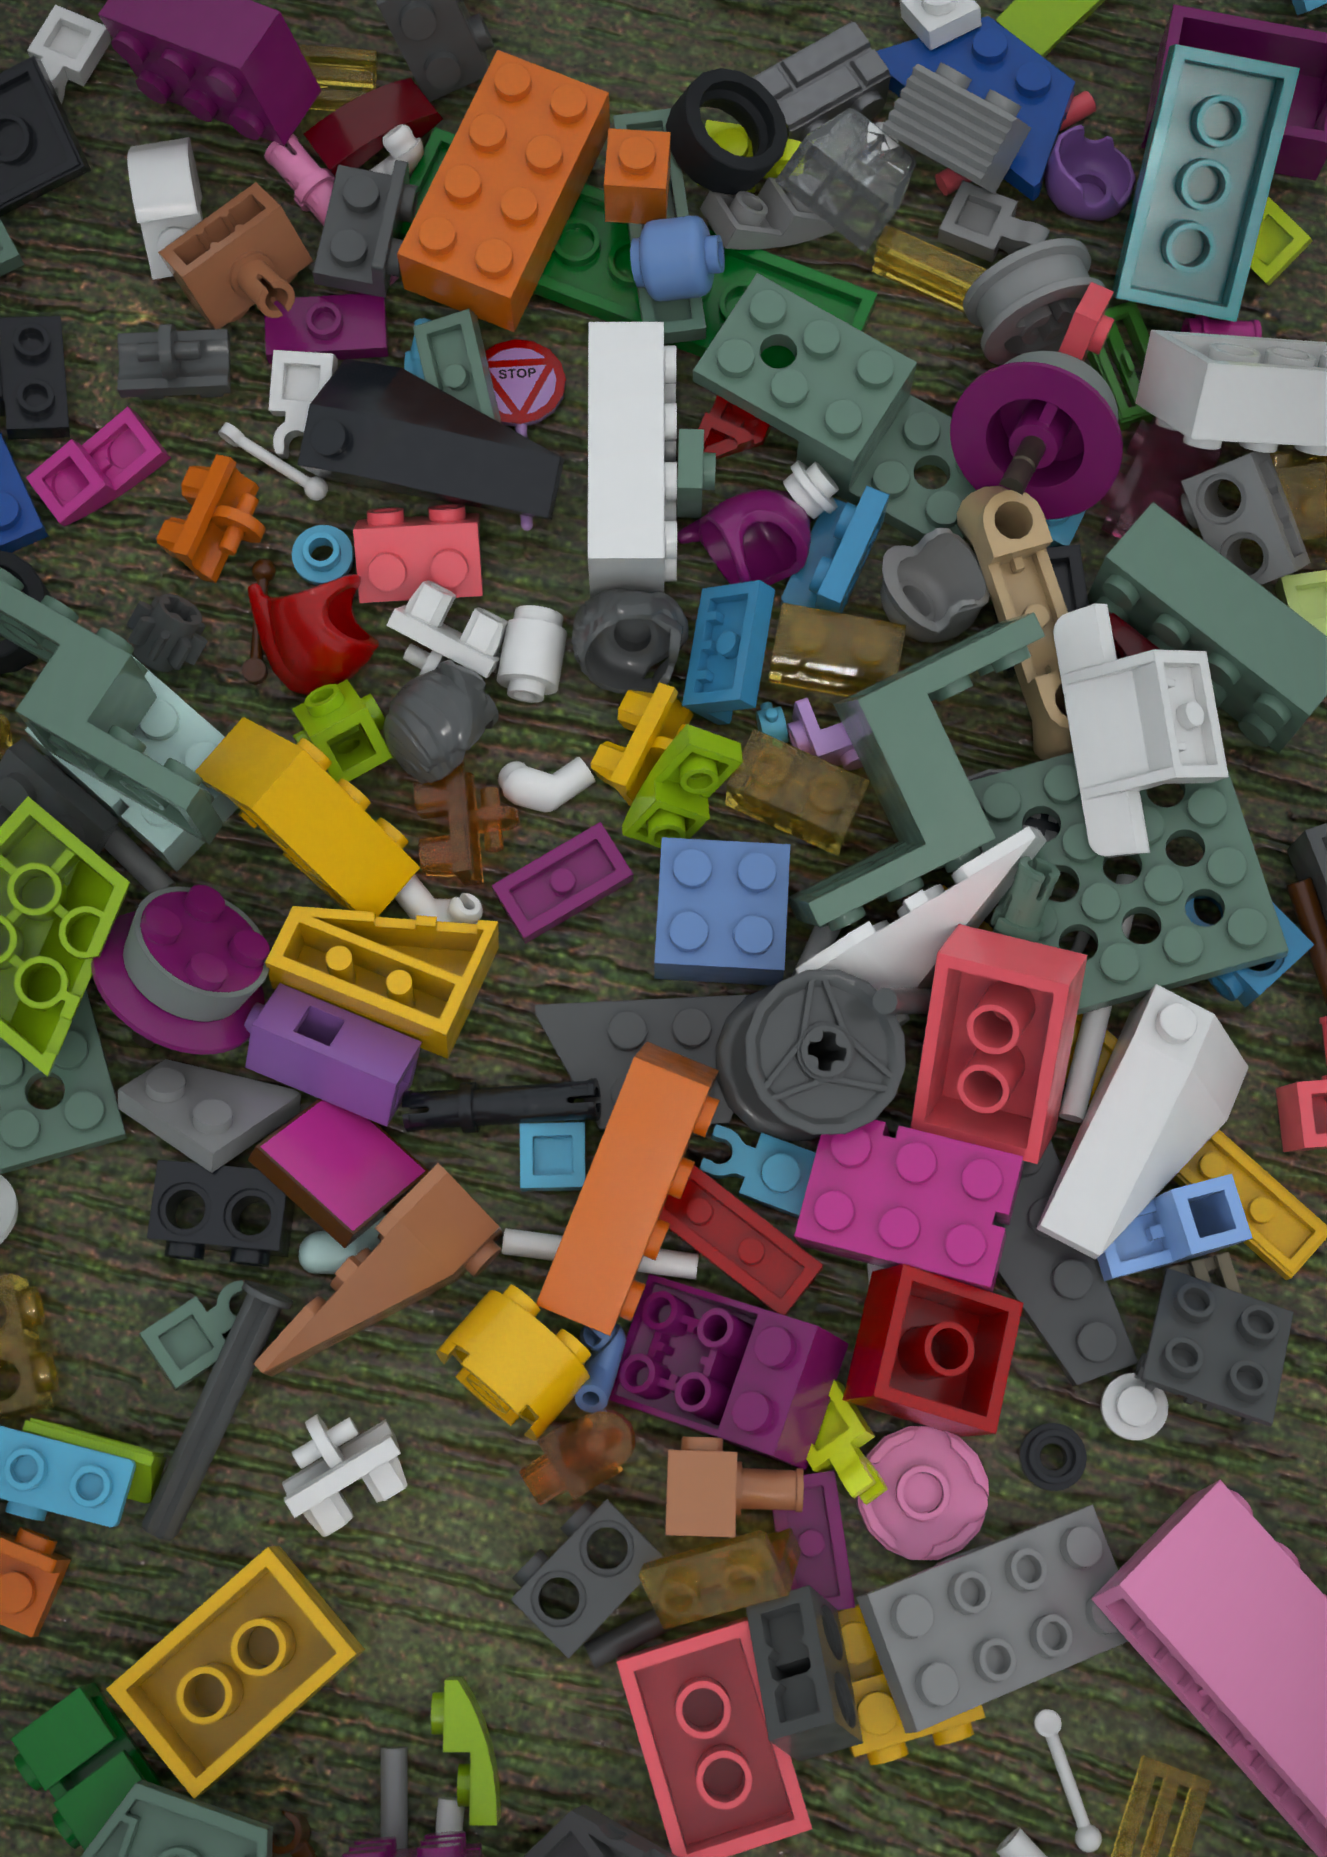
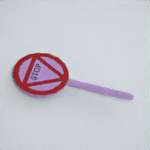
M513 339L497 343L486 350L485 353L501 423L507 426H515L517 433L528 438L527 426L539 423L553 414L563 400L566 377L561 362L550 349L534 341ZM520 515L522 529L525 531L531 530L533 527V517Z

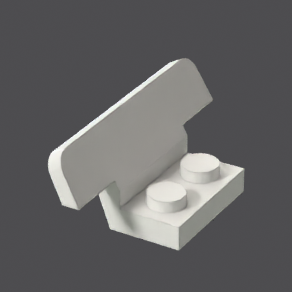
M1094 603L1062 615L1056 621L1053 629L1088 842L1095 853L1109 858L1150 853L1140 790L1150 789L1162 784L1212 783L1229 777L1207 651L1153 649L1117 659L1108 605Z

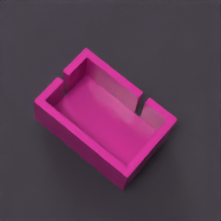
M874 1120L846 1134H821L794 1237L803 1247L884 1268L906 1264L993 1293L1006 1241V1228L993 1225L996 1214V1222L1010 1225L1023 1172V1156L903 1126H898L896 1138L890 1137L886 1122Z

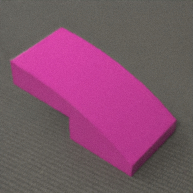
M127 406L83 445L73 439L68 441L29 474L26 479L61 525L67 526L115 500L155 472L171 457L138 413Z

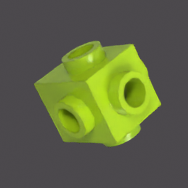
M347 679L337 685L328 684L315 689L306 697L304 703L292 709L303 729L292 735L296 744L301 738H305L320 749L332 762L326 771L337 783L341 778L349 782L393 758L379 732L383 730L385 717L371 693L360 698Z

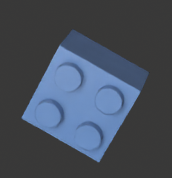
M662 837L654 979L773 985L782 981L785 971L790 844Z

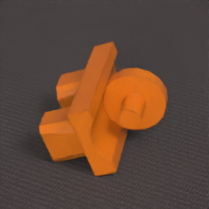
M216 454L211 467L189 466L181 483L182 496L192 505L190 513L186 520L175 517L164 520L156 538L157 544L171 557L182 561L201 580L217 583L228 556H235L242 540L250 543H260L266 531L265 526L253 517L259 503L255 496L260 487L238 471L236 462L231 457Z

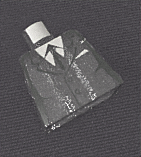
M848 108L810 132L804 138L775 182L866 253L900 208L917 162L914 156L899 144V140L882 131L883 123L885 122L873 123L858 110Z

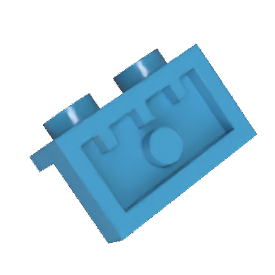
M866 485L858 505L849 502L845 503L834 498L838 508L831 514L824 511L818 516L811 531V545L806 565L799 572L791 575L782 594L781 605L784 608L836 629L883 525L889 494Z
M761 580L702 588L688 673L685 681L683 707L717 725L730 724L733 710L756 708L775 595L774 588Z

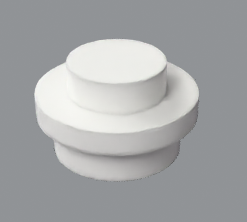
M797 460L791 466L793 473L783 481L785 488L795 502L812 519H815L824 511L831 514L838 508L832 497L839 491L838 486L826 470L816 461L807 467L803 462Z
M1128 1373L1116 1377L1106 1386L1101 1397L1100 1409L1105 1424L1114 1434L1123 1439L1136 1441L1152 1437L1163 1427L1168 1415V1401L1164 1390L1156 1387L1153 1391L1145 1389V1382L1136 1379L1135 1373Z

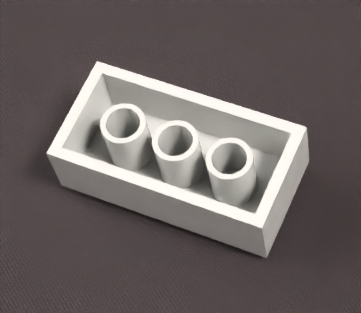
M589 322L588 571L590 598L598 595L600 592L617 588L636 589L648 593L664 592V582H677L676 345H664V322Z
M1151 330L1135 404L1156 417L1155 423L1158 426L1179 431L1184 435L1183 442L1196 448L1217 450L1221 448L1222 441L1239 442L1241 447L1252 451L1274 453L1277 451L1278 444L1294 445L1295 449L1304 453L1327 456V342Z

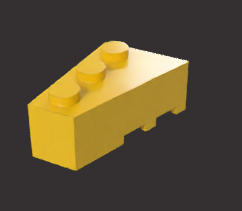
M242 717L196 769L195 773L203 779L201 783L207 788L211 787L228 797L241 809L238 813L239 817L254 829L258 826L284 851L282 855L340 907L345 910L375 912L376 917H379L420 869L419 865L403 850L409 843L407 838L385 819L380 817L375 822L365 811L371 804L369 799L347 780L341 778L337 783L326 772L332 762L311 742L301 738L297 744H294L255 722Z
M292 906L265 964L269 968L268 975L273 989H276L279 983H282L422 1042V1049L449 1059L499 949L498 921L478 920V924L437 921L435 916L416 915V920L376 917L375 912Z

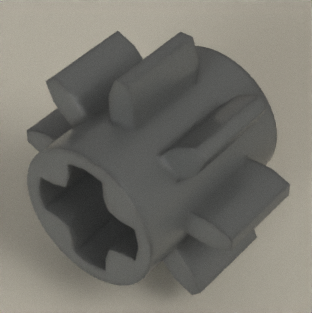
M164 594L160 597L155 596L151 605L139 601L126 624L133 630L128 641L133 644L135 656L146 666L161 672H169L173 669L180 670L184 661L195 665L208 642L201 636L206 626L204 623H201L202 615L198 608L185 598L174 594Z

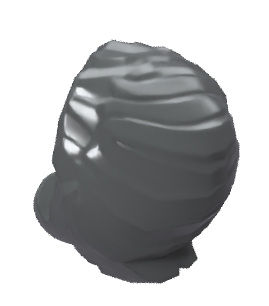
M617 588L600 592L598 595L586 600L579 607L573 622L571 643L575 652L574 657L580 664L581 671L598 688L623 695L626 694L627 690L654 693L659 682L668 685L679 650L688 639V621L679 604L662 591L648 593L636 589ZM666 659L656 669L652 678L644 679L650 667Z
M452 660L440 662V668L421 674L407 682L390 702V710L383 724L386 746L406 773L411 774L413 779L418 780L421 784L433 783L449 775L463 762L465 752L479 740L485 728H492L498 721L497 707L492 698L484 692L486 689L485 680L477 672L461 665H456Z

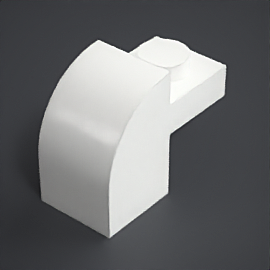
M190 137L131 146L128 151V173L137 224L140 223L153 280L173 276L158 252L203 220L200 206L203 197Z

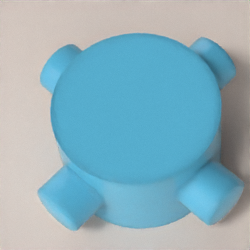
M764 702L760 705L761 710L756 711L761 744L763 748L771 746L773 752H780L784 749L783 744L788 743L785 716L781 706L773 708L771 702Z

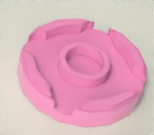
M908 1426L884 1436L865 1455L884 1480L888 1490L868 1505L863 1503L860 1496H857L856 1506L866 1530L885 1550L909 1560H940L962 1550L980 1531L988 1507L989 1480L979 1456L959 1436L928 1426Z

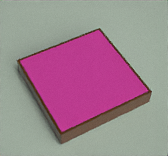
M322 1099L316 1100L256 1145L248 1158L251 1164L344 1248L392 1210L429 1172L428 1169L374 1121Z

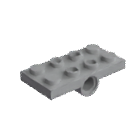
M1093 1505L1078 1508L1001 1540L956 1554L936 1563L933 1567L856 1597L905 1733L924 1730L1128 1642L1091 1599L1118 1571Z

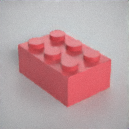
M958 924L937 953L910 1128L1023 1156V1161L1038 1164L1057 1128L1088 955Z
M747 1617L617 1658L616 1663L672 1854L677 1857H729L812 1830L791 1756L771 1743L768 1738Z

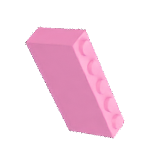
M1219 1480L1191 1495L1091 1599L1318 1857H1327V1595L1323 1594L1300 1569V1563L1294 1553L1285 1545L1275 1541L1254 1518L1253 1511L1248 1502L1235 1491L1228 1489Z

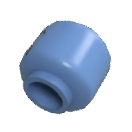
M691 215L651 220L643 226L640 237L632 238L630 260L633 279L638 288L645 287L647 293L655 301L662 302L705 296L711 290L714 274L724 272L725 256L722 238L720 235H710L706 223L699 216Z

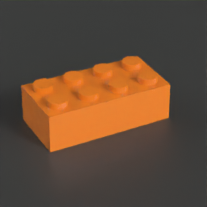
M497 50L397 252L404 289L459 311L470 309L477 315V318L515 332L608 137V128H610L609 92Z

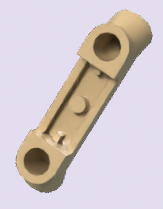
M1001 486L983 487L970 493L962 501L957 512V525L961 533L974 547L998 621L1001 622L1034 612L1045 634V637L1027 645L1031 657L1014 665L1032 719L1034 753L1042 760L1073 752L1053 635L1056 621L1062 615L1068 613L1047 552V548L1053 542L1041 507L1028 493L1024 492L1022 495Z

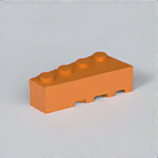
M646 1042L632 1060L536 1302L539 1307L611 1336L619 1317L630 1322L632 1321L646 1284L634 1280L644 1256L656 1261L670 1226L669 1222L661 1220L659 1217L668 1195L680 1199L695 1164L694 1161L684 1158L693 1133L705 1138L720 1100L709 1096L719 1070L650 1042Z

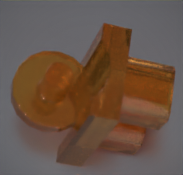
M463 761L443 779L424 784L417 780L414 781L413 787L417 814L422 820L446 816L449 818L450 835L419 838L418 847L421 870L430 877L457 876L467 887L484 884L480 833H484L486 852H500L504 850L503 831L519 826L520 820L518 809L510 806H500L499 789L497 787L480 789L481 808H477L475 777L473 773L465 772V762Z
M600 1410L578 1418L539 1439L537 1442L545 1454L519 1470L520 1475L540 1506L567 1491L573 1500H576L624 1471L621 1465L631 1457L635 1448V1432L632 1424L623 1414L614 1410Z

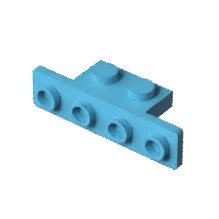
M0 1425V1499L8 1501L5 1512L24 1518L45 1521L47 1511L107 1527L119 1525L136 1469L134 1460Z

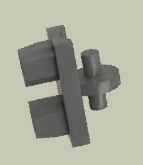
M170 323L160 324L158 332L117 333L119 353L117 390L121 398L140 397L141 400L163 399L164 396L200 395L202 398L223 397L225 393H231L230 335L228 329L176 331L175 325Z

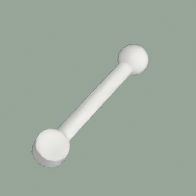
M225 422L218 431L219 436L228 444L234 447L239 446L302 486L306 496L311 500L318 501L326 497L328 485L323 478L317 476L308 477L245 437L238 428L228 422Z
M1041 1709L1034 1716L1033 1726L1037 1733L1045 1736L1078 1828L1075 1834V1842L1082 1851L1094 1852L1101 1845L1102 1835L1096 1826L1090 1824L1058 1734L1062 1725L1061 1718L1054 1710Z

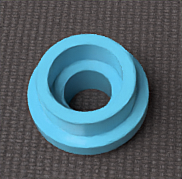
M317 525L306 529L297 537L292 548V561L302 579L318 586L348 575L354 563V550L350 539L343 531L330 525ZM329 546L333 549V553L328 559L318 561L311 557L317 547Z

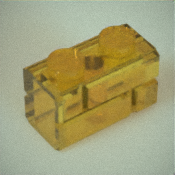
M782 603L768 682L849 697L898 673L906 625Z

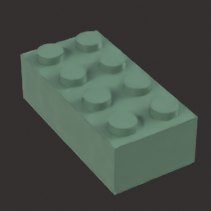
M1154 502L1150 504L1105 556L1087 595L1089 605L1094 603L1107 604L1110 613H1115L1161 650L1207 651L1216 708L1220 707L1237 720L1241 732L1253 743L1262 747L1270 746L1277 753H1280L1327 696V636Z

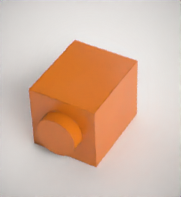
M608 128L604 175L605 222L646 224V222L667 218L671 132Z

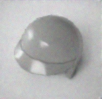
M936 528L934 531L925 534L920 542L913 547L905 545L893 546L883 556V582L880 591L883 610L894 628L912 640L926 643L951 640L966 631L974 623L982 607L988 603L990 593L976 554L959 535L952 533L949 528Z

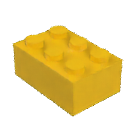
M269 1546L107 1687L106 1690L193 1799H195L215 1785L364 1652L365 1649L280 1546Z

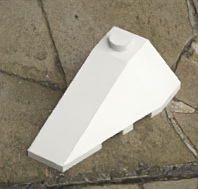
M1030 826L1024 828L958 868L951 875L956 884L947 890H944L941 884L925 891L923 889L903 901V906L897 910L900 918L889 924L887 920H884L873 926L868 921L795 968L799 974L805 970H841L869 982L876 990L880 988H931L937 953L958 924L978 928L1012 886L1020 859L1025 856L1033 859L1047 840L1040 830ZM908 1014L896 1015L900 1026L910 1020Z
M1157 984L1132 1009L1036 1227L1037 1230L1096 1260L1228 1120L1249 1067L1215 1014Z

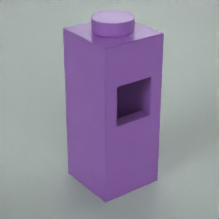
M279 983L265 1005L257 1002L253 1006L244 1024L250 1033L245 1068L386 1127L401 1104L403 1093L408 1091L413 1083L422 1044L417 1039L282 983Z

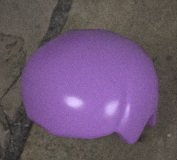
M1077 125L1059 134L1044 174L1047 194L1058 210L1071 217L1103 221L1116 216L1126 207L1131 198L1136 177L1131 161L1114 147L1112 137L1106 136L1099 140L1087 139L1084 136V126Z

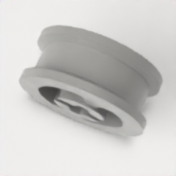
M1057 238L1032 244L995 263L970 286L963 300V309L968 320L972 324L982 327L984 331L980 345L988 361L997 365H1004L1005 362L1024 353L1032 351H1058L1060 349L1074 312L1089 284L1093 282L1105 287L1100 280L1092 278L1088 274L1091 266V256L1084 243L1071 238Z

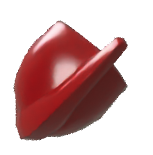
M346 575L313 588L282 597H269L265 595L258 583H253L248 587L250 606L262 648L273 672L289 690L308 696L312 691L328 684L337 685L346 679L349 681L371 660L375 650L379 647V641L361 627L354 614V595L361 583L359 575Z

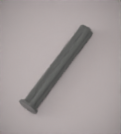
M245 1280L242 1285V1289L247 1292L245 1300L142 1521V1528L157 1538L171 1541L178 1535L254 1371L255 1365L253 1363L260 1357L282 1308L291 1309L293 1301L289 1297L268 1286Z

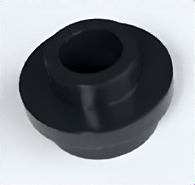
M1058 1423L1039 1425L1027 1433L1020 1445L1019 1463L1022 1472L1038 1488L1048 1491H1059L1069 1488L1080 1479L1086 1467L1087 1455L1085 1446L1078 1434L1065 1425ZM1047 1444L1056 1445L1062 1451L1063 1462L1056 1470L1047 1469L1040 1460L1041 1450Z

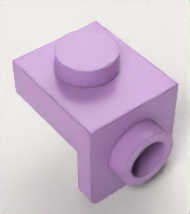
M808 698L795 701L792 715L793 722L786 724L788 737L798 759L807 757L814 775L840 765L843 766L845 771L863 767L842 722L820 730Z

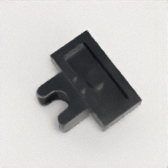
M61 316L1 317L0 417H4L6 412L8 440L70 437Z

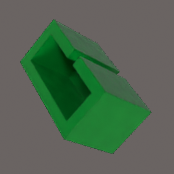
M95 1683L77 1688L11 1738L20 1752L14 1756L17 1769L34 1790L38 1791L43 1787L45 1791H50L56 1800L53 1804L57 1808V1811L52 1815L54 1824L64 1840L74 1849L80 1845L84 1851L87 1849L135 1783L145 1780L164 1787Z

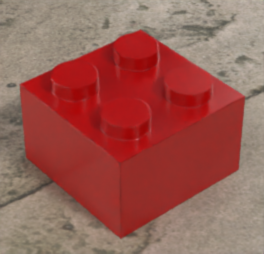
M906 1264L872 1271L843 1400L937 1430L947 1431L960 1437L996 1434L1024 1303Z

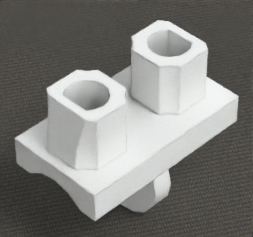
M429 580L421 583L409 599L407 605L394 609L386 626L432 649L431 653L412 643L408 646L403 660L422 669L419 675L440 668V662L447 661L448 659L477 672L485 678H488L492 672H498L501 653L498 651L502 645L507 625L505 619L488 610L477 607L474 609L463 633L451 628L443 622L457 595Z
M318 1414L305 1421L312 1440L292 1451L295 1461L302 1470L282 1482L287 1495L284 1497V1502L294 1518L303 1513L306 1519L323 1537H327L345 1526L353 1518L352 1509L340 1491L353 1482L362 1478L377 1503L386 1501L408 1486L398 1457L401 1452L397 1438L386 1419L360 1434L350 1417L328 1429Z

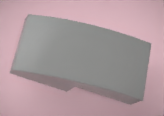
M768 177L758 196L746 191H739L735 195L709 191L700 207L704 217L715 234L721 236L723 246L727 249H769L799 244L835 232L840 223L826 203L824 192L816 184L801 178L791 181Z

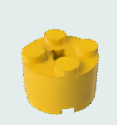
M510 1284L503 1293L489 1290L436 1350V1354L443 1364L453 1355L463 1366L455 1376L457 1380L508 1425L512 1426L519 1417L530 1423L532 1426L524 1436L537 1441L574 1398L581 1386L590 1378L584 1364L591 1357V1353L568 1331L560 1329L556 1335L535 1318L541 1311L538 1305L522 1290Z

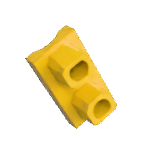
M660 682L654 693L627 690L618 708L617 720L623 728L634 731L626 747L609 741L600 744L591 761V769L599 779L615 788L629 806L632 805L638 791L660 756L686 724L690 723L694 715L691 710L683 707L682 703L677 699L678 691L675 687Z

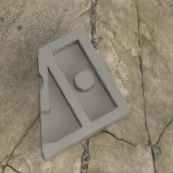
M167 1059L118 1089L119 1110L211 1173L300 1113L301 1093L295 1089Z

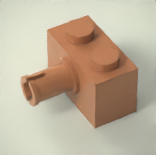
M256 182L158 252L192 306L214 329H221L226 324L239 320L254 304L267 317L278 318L283 316L273 302L278 301L289 311L295 301V292L289 283L297 276L299 271L313 262L282 206Z
M682 1437L681 1450H668L665 1535L735 1538L736 1516H741V1509L795 1510V1512H802L804 1494L803 1469L742 1468V1461H737L738 1452L723 1451V1438Z

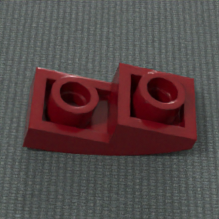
M410 77L381 86L353 99L320 120L303 135L328 169L336 176L338 165L359 168L384 147L382 142L384 135L400 124L407 125L411 128L415 138H422L441 122L443 118Z

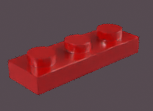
M695 1165L681 1198L678 1199L668 1195L659 1219L670 1223L668 1230L770 1310L778 1314L787 1316L824 1268L822 1263Z

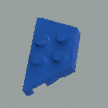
M990 16L981 18L980 27L931 51L920 38L876 51L889 69L891 76L889 89L899 97L901 90L906 86L907 79L912 75L914 66L920 64L935 73L940 62L972 79L967 91L985 99L988 91L991 89L1020 105L1021 109L1016 117L1030 126L1031 130L1003 179L1031 201H1034L1039 196L1047 162L1074 97L1075 81Z

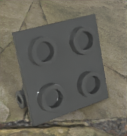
M1167 1268L1147 1354H1141L1136 1367L1135 1378L1145 1382V1389L1153 1391L1156 1387L1175 1395H1182L1183 1402L1190 1405L1194 1400L1203 1403L1202 1408L1209 1412L1216 1407L1215 1409L1240 1417L1243 1424L1250 1425L1252 1421L1271 1427L1274 1420L1294 1312Z

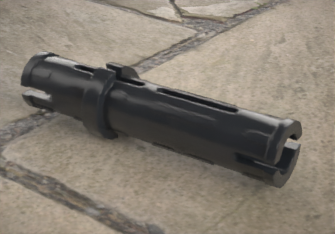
M590 1078L584 1081L479 1088L476 1082L460 1083L459 1089L418 1092L409 1090L403 1093L402 1108H429V1111L426 1113L402 1114L404 1128L408 1133L415 1132L416 1130L461 1127L463 1133H478L481 1126L588 1119L597 1121L600 1120L601 1103H574V1100L576 1098L601 1097L600 1087L597 1078Z

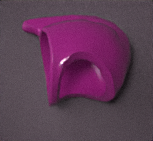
M769 489L750 490L726 499L711 509L706 515L681 529L677 533V540L681 544L701 542L729 584L761 580L770 586L799 572L806 565L811 545L810 518L805 510L795 502L789 492Z

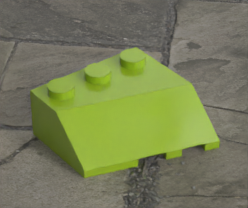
M28 796L0 827V1037L49 1077L91 979L92 959L100 957L131 883Z

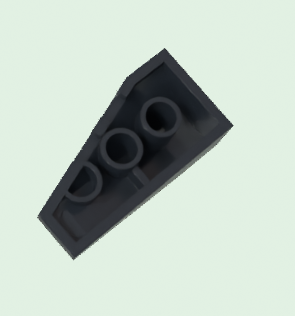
M345 358L310 403L297 465L327 481L552 520L564 459L401 367Z

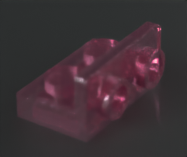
M1141 420L1125 453L1135 458L1128 474L1125 475L1119 472L1112 487L1099 503L1110 509L1101 530L1121 539L1152 502L1185 526L1187 519L1181 504V496L1185 491L1181 481L1214 468L1223 450H1208L1187 445L1183 442L1184 435L1179 431L1160 427L1155 421L1152 425Z

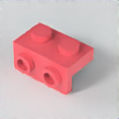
M462 504L431 506L428 508L429 516L404 517V509L397 507L368 510L367 519L357 520L353 528L357 575L361 578V583L358 587L359 603L407 601L421 583L427 580L450 590L457 595L456 598L483 596L479 513H466L465 505Z

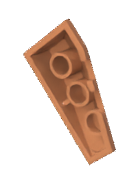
M437 1163L375 1227L379 1232L377 1238L381 1242L374 1250L371 1251L367 1247L357 1255L348 1257L334 1273L336 1276L331 1281L330 1287L335 1293L327 1301L321 1296H317L304 1306L253 1364L263 1374L273 1377L458 1281L467 1271L473 1277L478 1276L502 1250L495 1243L504 1234L500 1226Z

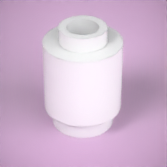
M523 605L517 607L514 611L513 619L507 621L496 680L501 686L507 688V695L522 702L538 703L544 700L545 695H551L558 691L567 640V631L562 627L564 617L559 612L542 606Z

